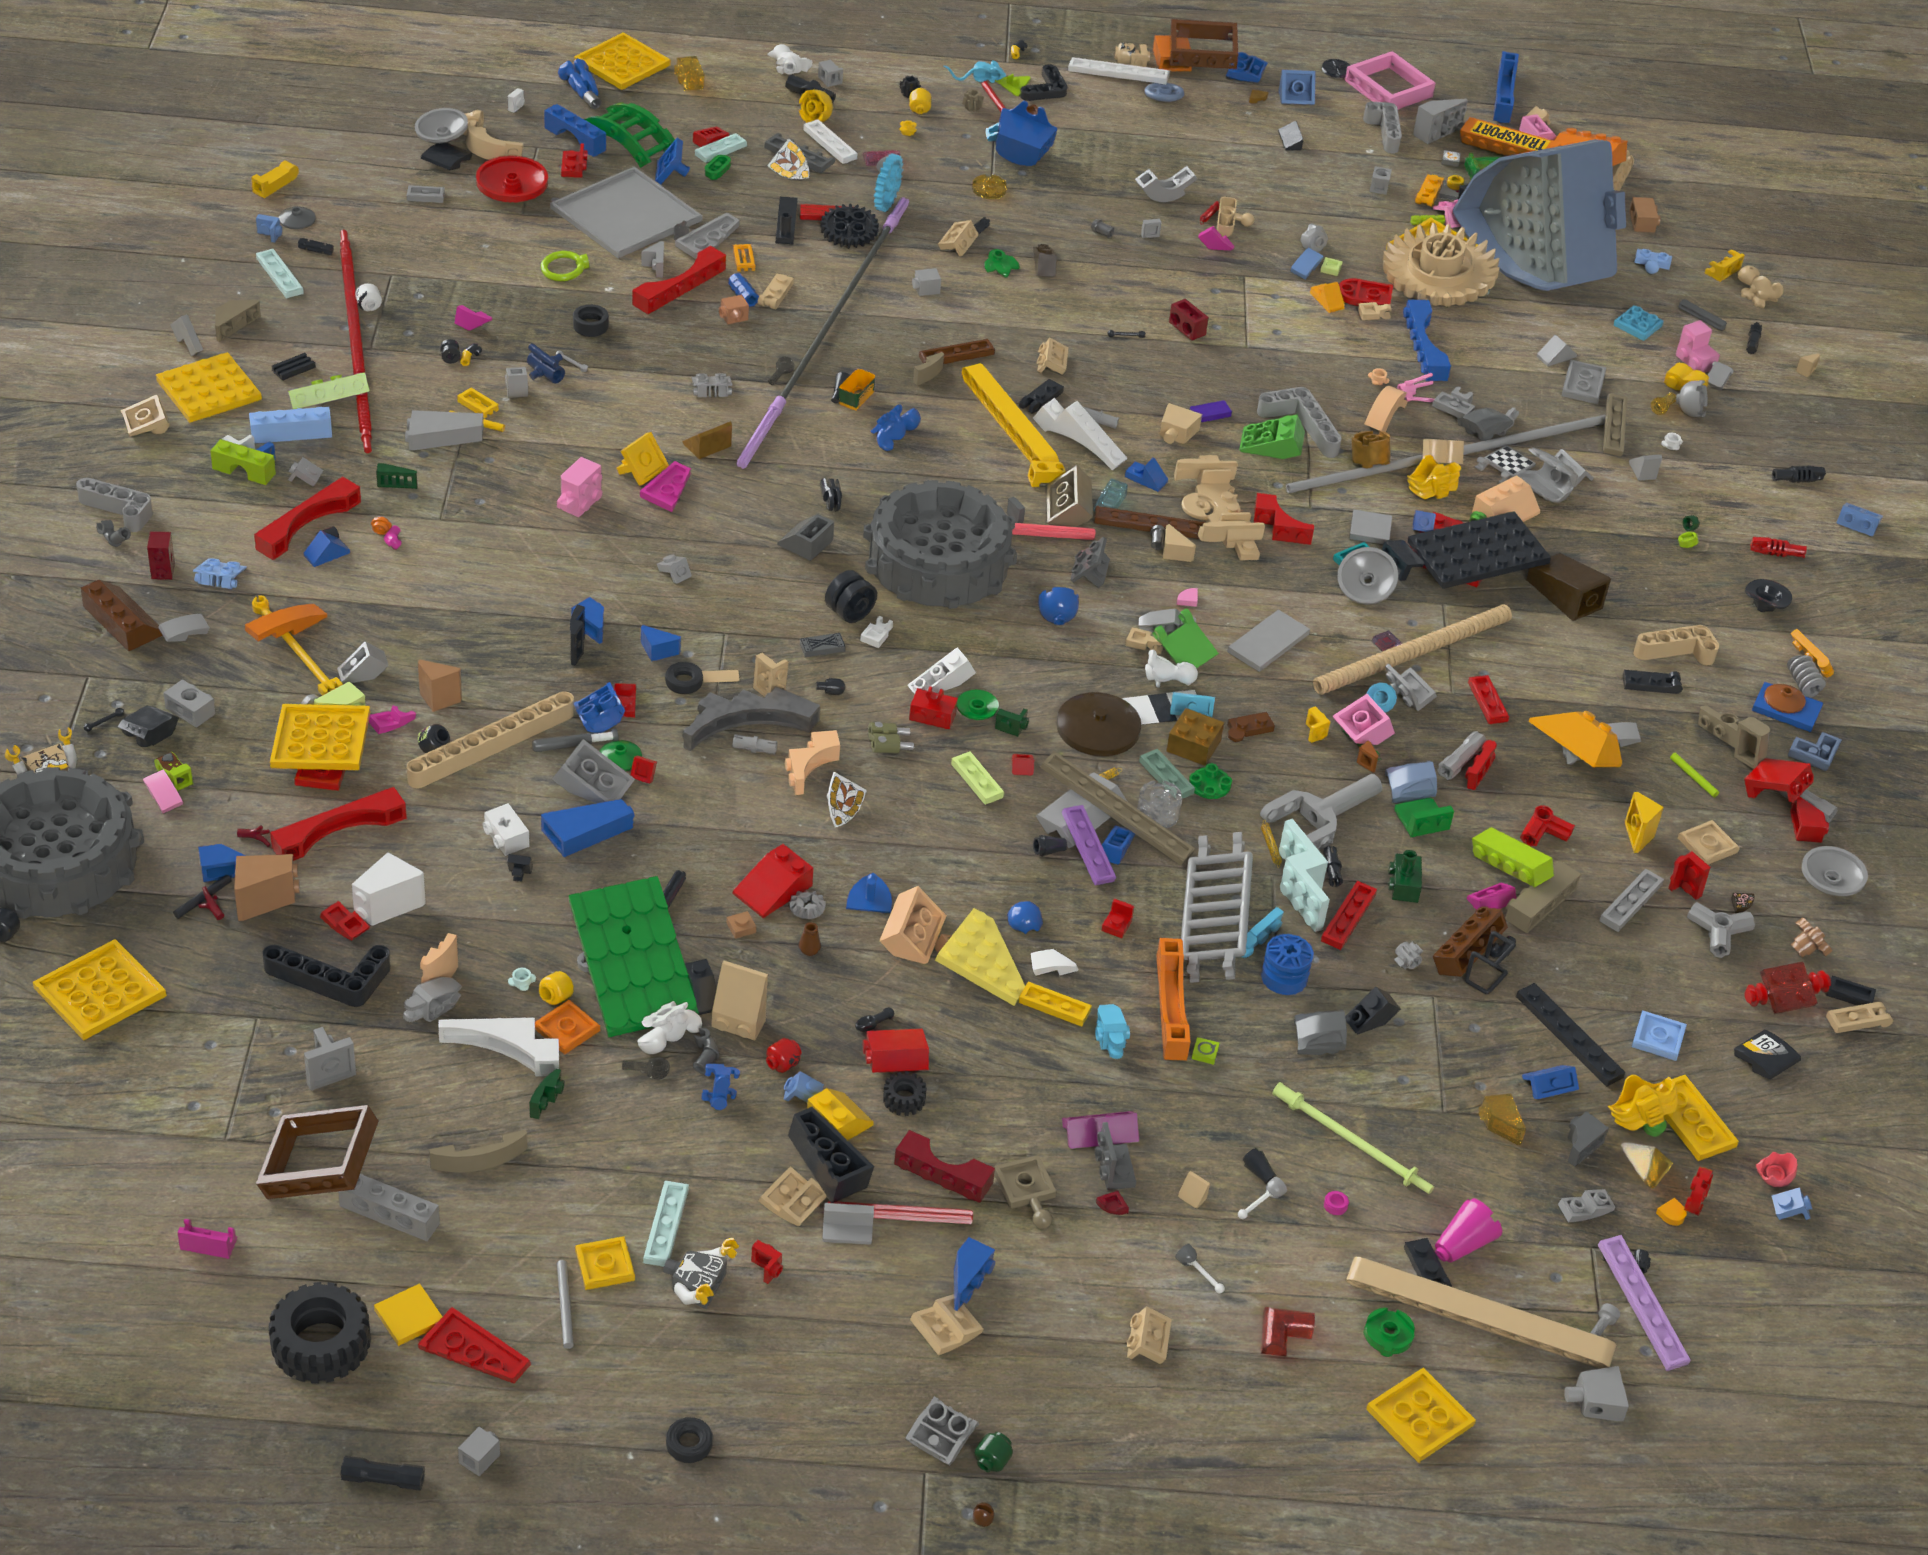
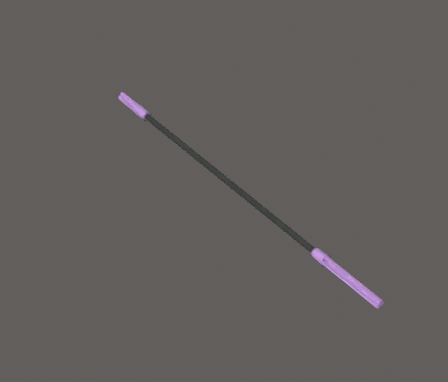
M900 198L892 213L887 217L879 238L783 392L769 406L768 412L739 456L736 463L738 467L742 469L747 467L776 418L780 416L786 404V398L888 233H891L898 225L901 216L908 207V199Z

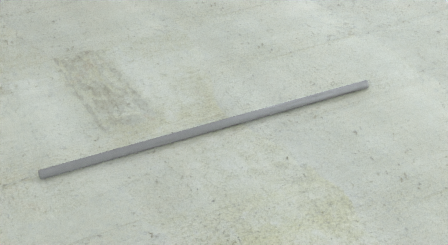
M1606 414L1464 445L1463 455L1605 424ZM1423 454L1390 461V464L1387 465L1376 464L1372 468H1358L1286 484V490L1288 493L1416 466L1423 459Z

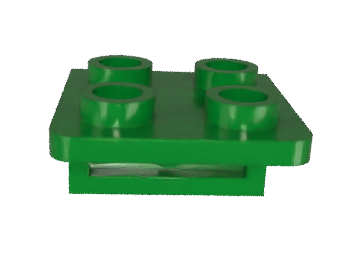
M1432 798L1396 804L1394 808L1410 837L1450 830L1454 815L1451 805L1439 808Z

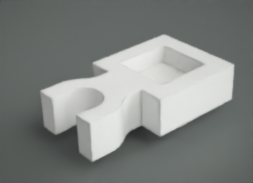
M879 616L876 625L870 623L863 631L860 641L879 648L887 639L888 632L893 628V621L889 620L888 623L884 624L882 623L883 617Z

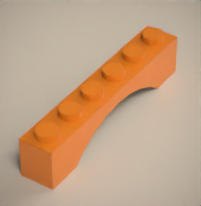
M1160 938L1157 951L1164 1060L1187 1061L1190 1048V1030L1184 1006L1183 940L1174 938Z

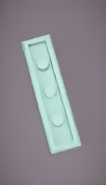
M274 249L256 253V259L285 298L304 294L303 287Z
M671 1181L664 1182L643 1258L644 1264L664 1267L667 1259L671 1258L689 1191V1184Z

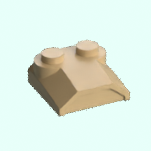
M158 395L120 410L130 437L150 431L153 434H163L169 428L170 424Z

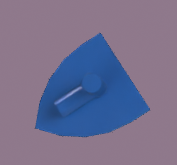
M871 873L860 879L850 890L846 909L891 913L892 896L884 881L876 874Z

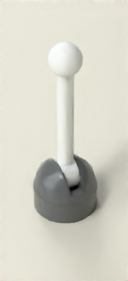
M1190 1244L1184 1245L1177 1252L1175 1258L1185 1266L1194 1265L1215 1287L1217 1293H1223L1225 1290L1224 1285L1218 1284L1196 1261L1197 1252Z

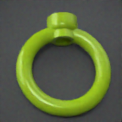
M571 251L553 252L547 255L541 262L543 275L550 280L560 282L573 280L581 275L584 269L590 268L587 254L578 255ZM569 258L576 261L577 268L567 274H556L548 269V265L556 259Z

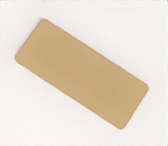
M738 670L702 671L703 683L740 681Z

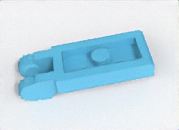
M1276 907L1247 933L1246 954L1242 958L1251 956L1254 952V947L1258 943L1260 945L1263 944L1272 931L1275 933L1279 930L1284 913L1280 908Z

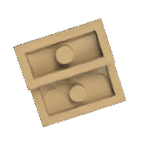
M790 1166L758 1201L784 1220L800 1226L827 1196L813 1178L807 1181Z
M954 1294L935 1300L933 1307L914 1312L910 1319L938 1355L958 1348L983 1331L982 1326L964 1304L958 1311L954 1310Z

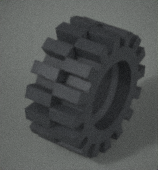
M901 1071L897 1072V1076L894 1074L890 1075V1079L887 1078L884 1084L883 1102H885V1107H890L889 1111L891 1113L896 1110V1115L899 1116L901 1112L905 1113V1116H909V1112L915 1115L917 1110L920 1112L922 1107L925 1106L926 1083L923 1082L922 1077L917 1078L915 1073L910 1076L909 1071H905V1075H902ZM909 1091L914 1095L904 1097L898 1095L897 1092Z

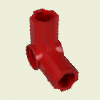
M1540 805L1535 808L1533 816L1520 835V839L1530 847L1537 846L1544 833L1547 832L1567 842L1575 825L1555 816L1552 809L1548 806Z

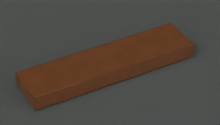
M989 339L919 351V358L924 364L926 363V357L943 352V364L995 355V348Z

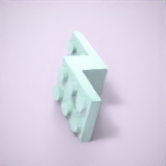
M1290 819L1285 821L1279 847L1280 856L1286 860L1280 890L1290 900L1294 909L1298 910L1306 924L1310 925L1316 933L1323 930L1330 900L1322 891L1328 861L1296 822Z

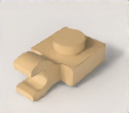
M1377 302L1359 303L1358 306L1362 320L1380 319V316L1383 319L1391 318L1390 313L1386 312L1392 311L1390 304L1378 306Z
M1132 627L1126 639V646L1144 651L1148 647L1150 650H1155L1157 654H1161L1163 650L1162 646H1158L1162 644L1151 636L1152 632Z

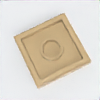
M1713 820L1683 831L1678 836V839L1690 852L1693 851L1708 865L1738 853L1740 848Z

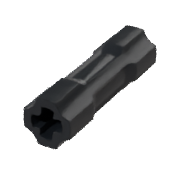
M345 1456L340 1475L341 1480L359 1483L365 1481L421 1491L425 1479V1466L412 1464L396 1465L369 1461L366 1458Z

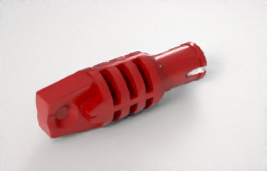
M1753 537L1750 549L1761 554L1776 555L1783 558L1787 557V555L1805 558L1804 554H1806L1807 546L1790 544L1788 540Z

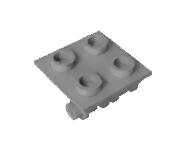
M717 373L715 376L696 374V377H692L693 385L697 386V388H693V396H697V398L707 397V386L709 397H711V386H714V397H717V386L718 397L732 395V387H728L732 386L730 376H726L724 373Z

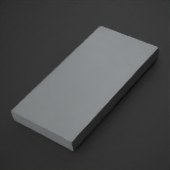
M1278 609L1231 644L1227 652L1260 672L1308 636L1310 629Z

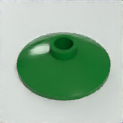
M968 690L958 697L957 709L963 716L969 719H989L997 713L999 708L997 698L984 690Z
M626 740L608 742L599 751L624 771L632 769L635 756L642 757L640 748Z

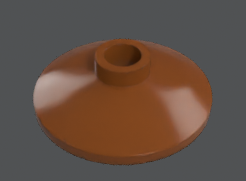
M1773 684L1764 693L1767 704L1783 713H1797L1804 708L1806 703L1803 693L1787 684Z

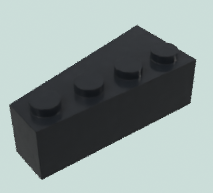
M813 1107L794 1114L788 1136L830 1202L835 1203L868 1188L874 1165Z

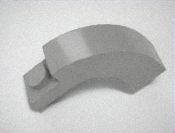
M1188 166L1166 180H1158L1150 169L1135 178L1137 184L1147 196L1157 202H1169L1179 199L1185 195L1184 189L1198 180Z

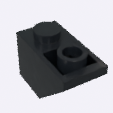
M1375 987L1345 1016V1019L1356 1034H1361L1387 1024L1401 1008L1389 993Z

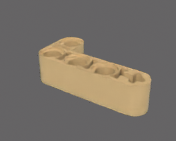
M1695 625L1641 633L1638 635L1633 654L1638 659L1650 660L1693 653L1699 663L1712 665L1715 662L1719 643L1707 627Z

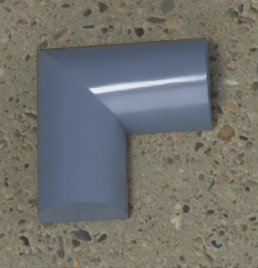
M1824 732L1821 733L1816 744L1796 737L1789 750L1788 757L1803 763H1810L1811 766L1827 771L1842 739Z

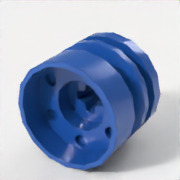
M1281 934L1273 937L1267 943L1261 973L1265 986L1271 991L1283 995H1293L1303 991L1307 986L1314 952L1312 946L1305 939L1297 935Z

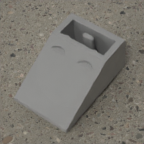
M1468 99L1436 100L1420 105L1413 135L1429 144L1460 130L1464 124Z

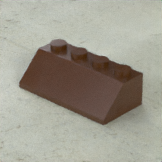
M97 580L81 587L83 607L128 652L163 636L158 628L159 625L119 586Z

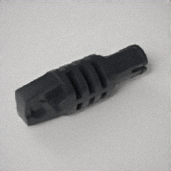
M1811 465L1791 466L1789 469H1773L1772 471L1773 481L1789 480L1791 483L1815 482L1823 480L1826 475L1824 467Z

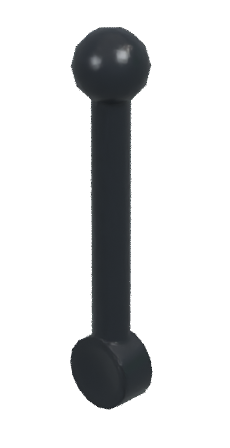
M1109 330L1107 333L1109 337L1118 335L1145 338L1146 335L1144 331L1136 333Z
M117 708L114 713L96 722L86 723L84 730L90 732L93 727L116 716L122 717L124 709Z

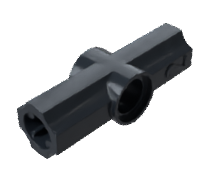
M791 74L785 83L787 89L800 94V96L805 91L816 89L824 91L829 95L832 103L836 99L834 92L821 87L820 83L816 80L809 82Z

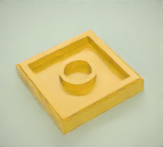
M624 1236L575 1245V1252L585 1290L635 1281V1273Z
M420 1283L374 1305V1311L398 1346L429 1332L442 1318V1315Z

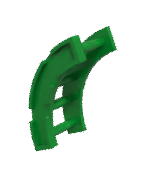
M616 103L606 108L608 113L584 119L606 132V136L615 139L623 145L633 156L640 168L652 162L649 158L650 156L662 150L665 152L675 140L667 128L663 129L658 123L660 120L645 108L633 103ZM621 121H626V122H624V123H622V124H620V125L617 123V122H621ZM638 125L644 130L632 136L626 129ZM651 135L658 145L645 151L638 141Z

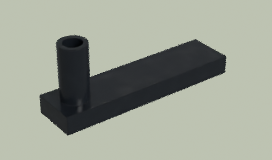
M780 196L775 242L777 244H794L798 202L796 197Z

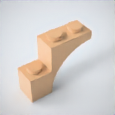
M837 730L811 732V741L807 742V748L789 749V758L785 759L786 771H790L789 785L790 787L793 786L795 795L804 794V782L815 768L828 762L839 761L840 742Z

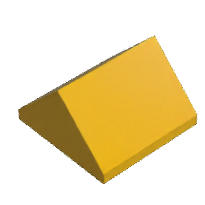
M1639 792L1633 793L1625 819L1626 829L1634 853H1639L1655 837L1664 809L1663 806Z

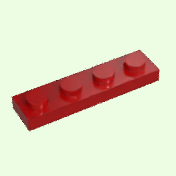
M1357 881L1322 934L1321 942L1341 950L1375 898L1377 889Z

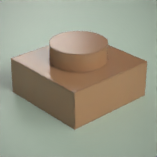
M748 911L727 917V925L735 939L756 933V925Z

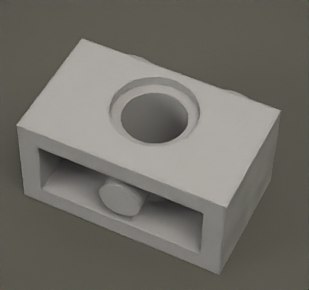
M183 679L163 692L165 708L196 728L215 715L214 698Z

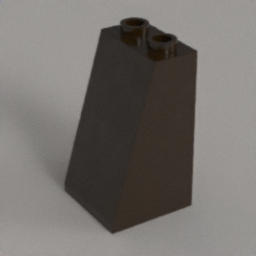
M1558 553L1551 556L1549 564L1529 568L1526 581L1568 618L1576 621L1603 609L1611 578L1568 556Z

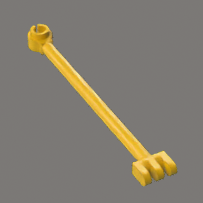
M259 595L258 599L257 597L254 598L252 601L254 613L261 614L262 616L272 613L269 610V601L265 596ZM289 632L281 636L321 682L318 684V691L322 696L327 694L328 691L330 692L343 685L337 677L329 680Z

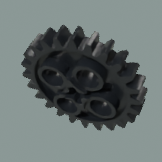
M842 204L841 208L836 205L835 210L829 208V212L825 211L820 228L824 238H828V242L834 241V245L839 243L841 248L847 245L848 249H850L851 245L855 248L859 244L864 247V242L870 244V240H875V236L878 235L879 224L878 219L875 218L876 215L871 214V210L865 211V207L860 209L858 204L855 207H852V204H849L848 207Z

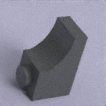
M1587 1111L1580 1117L1576 1116L1569 1124L1568 1139L1572 1142L1573 1146L1568 1162L1576 1167L1605 1141L1609 1128Z

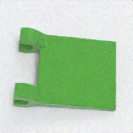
M1188 608L1182 610L1180 615H1178V618L1184 625L1169 635L1166 634L1161 625L1155 628L1152 633L1153 637L1163 645L1176 664L1188 662L1197 669L1219 654L1194 621Z

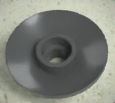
M300 206L286 208L279 214L280 224L290 229L307 228L316 220L315 213L311 209Z

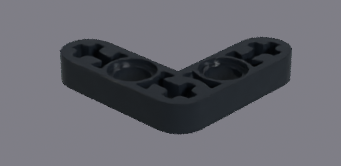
M1046 64L1042 67V77L1046 83L1025 85L1021 87L1020 98L1026 101L1065 97L1068 86L1055 65Z

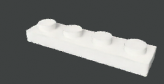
M819 120L804 124V131L842 164L857 159V153Z

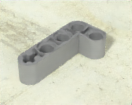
M1367 102L1363 121L1368 124L1380 125L1384 151L1391 154L1397 153L1402 136L1397 106L1386 102Z
M82 478L76 483L78 498L81 504L123 515L124 527L128 528L130 532L140 531L153 515L151 497L147 493L91 478Z

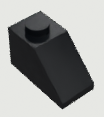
M707 959L685 963L699 1011L698 1015L711 1013L717 987L714 974Z

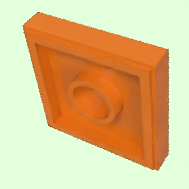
M567 1000L535 1022V1030L545 1039H559V1051L565 1055L598 1033L600 1025L571 1000Z

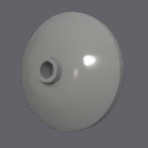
M452 108L431 110L419 117L415 123V131L419 138L429 143L437 144L447 143L459 138L468 127L466 115Z
M1363 547L1350 552L1342 560L1338 569V583L1341 591L1350 600L1359 604H1376L1387 599L1395 590L1398 582V569L1392 557L1383 550L1373 547ZM1365 579H1371L1372 581L1370 583H1366Z
M1822 846L1814 848L1806 853L1802 861V872L1806 880L1819 891L1829 895L1849 896L1856 894L1865 887L1868 879L1867 869L1863 862L1854 854L1838 847Z

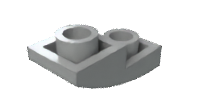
M191 614L174 618L160 624L158 627L167 642L186 641L188 635L207 634L210 629L202 614Z
M1620 722L1608 724L1612 727L1611 731L1617 734L1618 743H1620L1621 747L1641 742L1636 723Z
M1605 1189L1585 1190L1581 1197L1561 1198L1558 1203L1568 1223L1596 1218L1612 1212L1616 1208Z

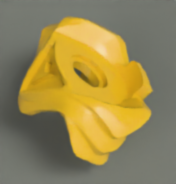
M1425 455L1415 471L1410 476L1407 475L1408 488L1422 499H1428L1433 496L1437 499L1448 497L1449 491H1456L1458 488L1461 466L1456 462L1445 466L1444 464L1439 465L1432 455Z
M1637 1075L1628 1076L1619 1099L1615 1104L1608 1106L1611 1110V1115L1615 1118L1614 1122L1631 1131L1638 1130L1645 1124L1649 1127H1654L1664 1122L1663 1115L1674 1113L1677 1109L1678 1095L1675 1082L1670 1077H1667L1662 1082L1653 1084Z

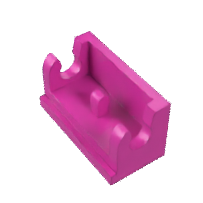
M184 1219L185 1227H180L177 1232L181 1250L229 1259L237 1241L234 1228L228 1227V1233L192 1227L191 1220Z

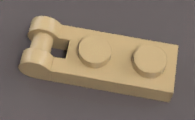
M776 274L764 293L760 294L758 305H768L776 310L794 284V278L784 274Z
M1882 1002L1830 1010L1826 1015L1836 1033L1875 1026L1888 1027L1893 1023L1891 1015L1885 1012L1886 1008Z

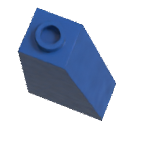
M622 799L541 814V830L561 855L566 857L632 829L635 814L631 806H627Z

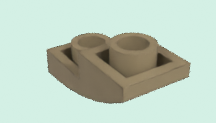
M940 352L926 357V363L914 366L913 382L917 386L933 379L942 371L944 353Z

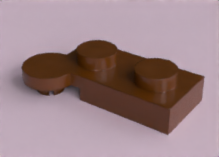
M1267 712L1228 719L1227 724L1229 727L1228 738L1233 742L1242 741L1244 736L1249 737L1274 732L1275 728Z

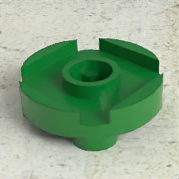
M1379 1308L1369 1314L1363 1334L1367 1342L1379 1351L1382 1356L1391 1357L1393 1354L1403 1353L1411 1347L1415 1336V1326L1412 1319L1406 1313L1400 1310L1394 1312L1388 1311V1308ZM1385 1328H1387L1388 1330H1395L1394 1334H1389L1385 1332Z

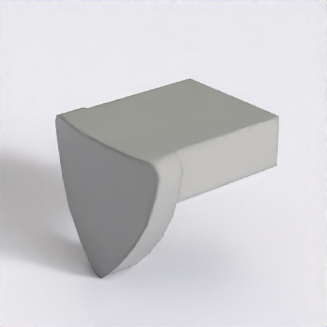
M1714 361L1713 367L1708 374V385L1722 391L1734 370L1725 364Z

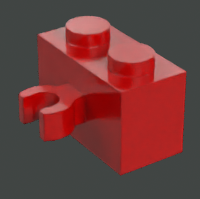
M929 686L928 691L917 688L910 704L909 720L950 730L957 713L958 698L944 695L943 689H940L939 693L932 692V686Z

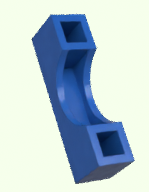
M558 104L544 110L545 129L555 135L569 130L577 138L579 144H584V150H588V154L593 157L606 151V132Z

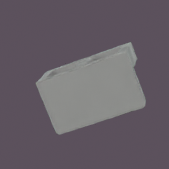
M1563 449L1555 455V457L1562 460L1578 474L1575 487L1585 476L1591 481L1594 479Z
M825 1203L822 1241L872 1244L874 1206Z

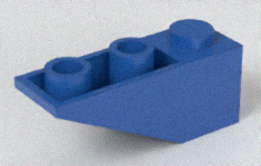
M970 1237L957 1251L954 1266V1310L956 1311L959 1310L963 1303L967 1304L970 1301L973 1290L980 1288L986 1273L990 1274L996 1262L993 1260L995 1249Z

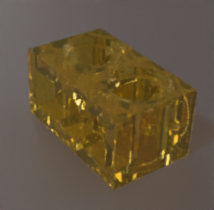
M697 56L677 58V64L674 65V73L678 75V82L682 85L684 91L704 89V72Z

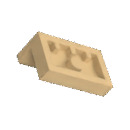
M971 220L954 222L938 243V246L941 250L955 249L959 256H963L977 238L978 232Z
M1049 338L1038 349L1037 371L1042 373L1047 366L1052 371L1063 375L1067 367L1068 347Z
M764 653L756 655L753 688L764 697L767 693H771L775 687L786 690L789 662L784 659L776 664Z
M1147 1306L1139 1313H1135L1130 1321V1327L1132 1328L1127 1341V1357L1133 1359L1138 1354H1141L1159 1364L1163 1363L1167 1356L1172 1319Z

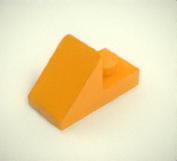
M1338 282L1311 287L1310 294L1328 313L1344 309L1345 306Z

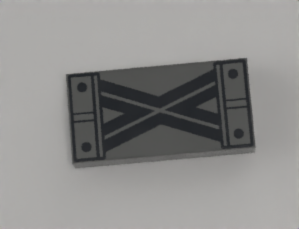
M840 633L800 638V646L805 657L845 652L846 646Z

